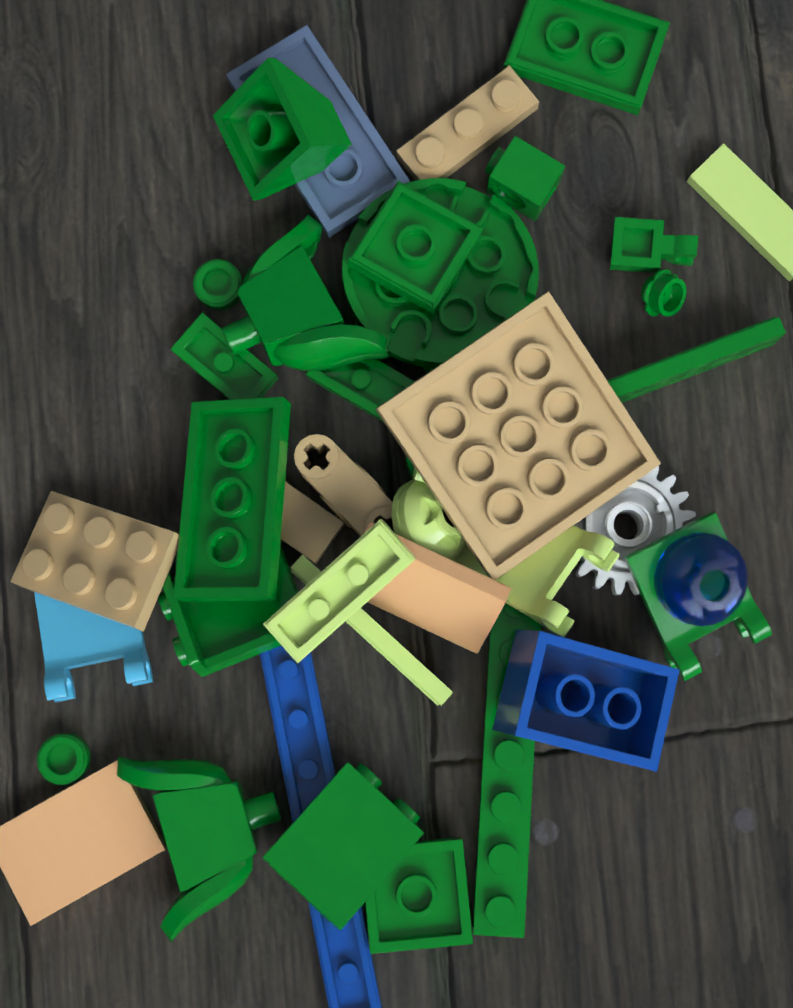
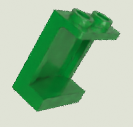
M280 544L276 601L182 602L173 598L175 578L170 572L163 585L164 591L160 592L158 596V601L167 621L174 619L179 636L172 638V642L183 667L190 665L198 675L204 677L281 646L263 623L299 591Z
M347 762L261 857L338 930H341L424 834L415 825L420 819L415 811L399 798L393 803L389 801L378 790L382 782L361 763L354 768Z

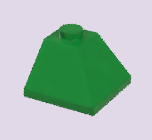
M267 58L213 115L253 201L266 198L322 172L352 145L332 102L276 58Z

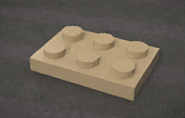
M51 491L10 582L27 590L144 632L177 554L179 534Z

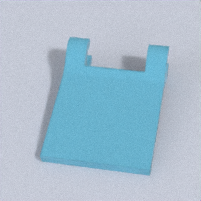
M34 592L45 664L44 688L48 701L54 700L57 703L76 699L70 669L124 658V673L127 684L132 683L133 686L153 682L152 668L142 631Z

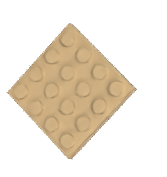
M549 292L522 308L375 409L485 573L494 580L661 464Z

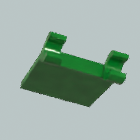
M711 511L624 557L659 635L666 662L669 667L679 669V674L683 681L702 672L700 663L688 644L734 621L739 635L742 638L749 636L754 644L772 635L766 618L751 596L716 512Z

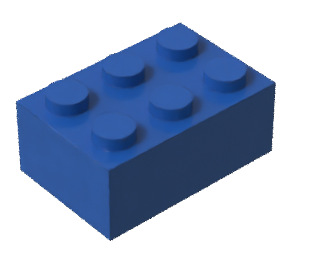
M516 629L492 730L657 772L679 669L542 631Z

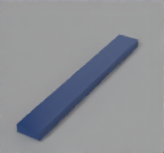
M281 645L261 653L260 658L292 822H294L333 779L336 772L312 652L297 663ZM308 902L329 1008H382L373 957L370 954L369 937L363 907L361 906L341 930H338Z

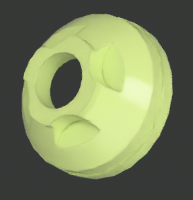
M411 480L398 489L394 495L391 512L395 534L453 561L460 557L467 544L456 528L446 522L442 507L425 482Z

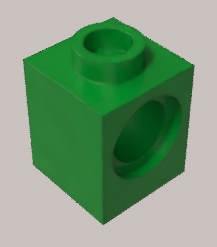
M515 136L506 150L501 147L497 148L485 169V173L490 175L487 193L491 196L493 194L496 195L508 206L536 222L560 184L565 165Z

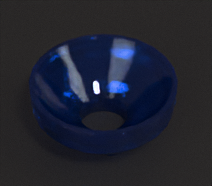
M704 532L691 533L671 543L662 553L654 575V588L663 609L681 622L697 626L713 625L732 615L740 606L748 585V571L740 552L727 540ZM719 570L725 579L724 588L717 597L705 599L700 592L701 579L707 572Z

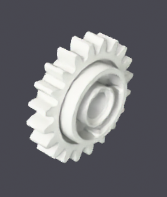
M657 466L575 524V526L585 531L599 533L611 539L615 543L612 550L619 553L618 559L609 572L599 569L582 556L580 558L582 563L575 574L577 577L593 571L595 576L592 588L599 589L606 583L607 579H610L613 595H620L622 593L625 582L629 583L634 595L640 594L624 557L683 527V522L696 516L694 511H682L679 509V504L684 502L689 494L688 492H679L673 495L670 492V488L676 480L674 475L659 482L656 479L659 471V466ZM617 514H627L635 520L637 533L633 539H623L615 532L614 519Z

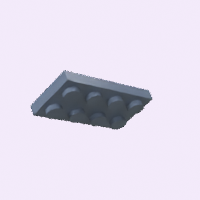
M308 25L230 71L226 74V78L235 92L267 58H276L332 102L352 145L322 172L294 184L317 221L322 225L328 238L356 222L361 213L375 199L393 189L398 181L405 184L410 182V180Z

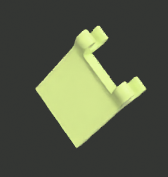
M573 525L500 576L496 581L512 588L506 604L526 614L552 634L565 637L574 620L567 616L569 610L552 599L582 556L599 569L609 572L618 559L619 553L612 550L615 543L602 534L585 531ZM466 545L462 555L454 561L488 577Z

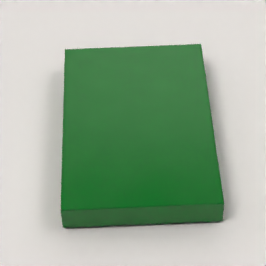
M527 0L503 70L510 65L519 77L638 116L670 22L603 0Z

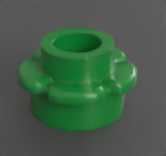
M661 269L650 276L644 282L641 289V298L646 303L644 306L646 313L654 317L659 314L672 316L677 313L686 298L687 289L685 282L679 279L676 274H671V271L668 269Z

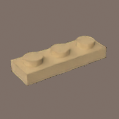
M509 65L396 151V158L415 181L429 178H447L538 109L539 101Z

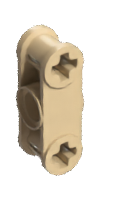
M314 434L305 437L299 442L294 453L295 465L303 478L320 494L319 497L349 528L352 527L362 536L369 523L376 524L380 519H383L386 524L392 522L393 502L385 495L386 493L359 464L354 463L333 440L324 435ZM315 451L321 455L328 451L325 457L329 465L323 470L317 465L308 469L311 465L308 458L309 453Z

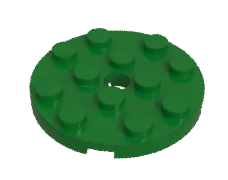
M446 178L421 179L405 183V185L481 226L484 230L434 315L348 267V258L392 189L375 199L361 213L348 242L345 244L342 260L344 297L356 324L383 335L387 339L388 355L411 365L435 369L533 302L539 280L538 258L533 240L526 226L514 210L494 194L492 197H489L480 191L466 187V182Z

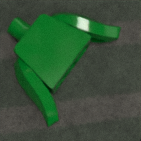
M309 214L295 228L260 254L248 269L243 285L237 291L246 317L221 328L232 353L236 355L260 343L273 366L284 364L288 368L300 371H320L369 359L388 358L387 339L383 335L361 326L344 325L341 314L311 262L321 240L322 225Z
M118 756L116 775L133 786L158 791L152 796L180 892L184 891L167 909L160 925L161 930L172 943L188 924L231 897L245 884L253 871V855L259 849L254 829L282 821L279 807L273 791L245 800L239 779L231 780L223 767L210 761L198 759L139 761Z

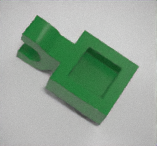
M615 217L610 270L656 273L660 270L661 260H666L676 265L692 266L693 259L697 256L698 236L663 235L664 220Z

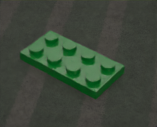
M284 397L192 402L173 598L182 602L276 601L291 403Z

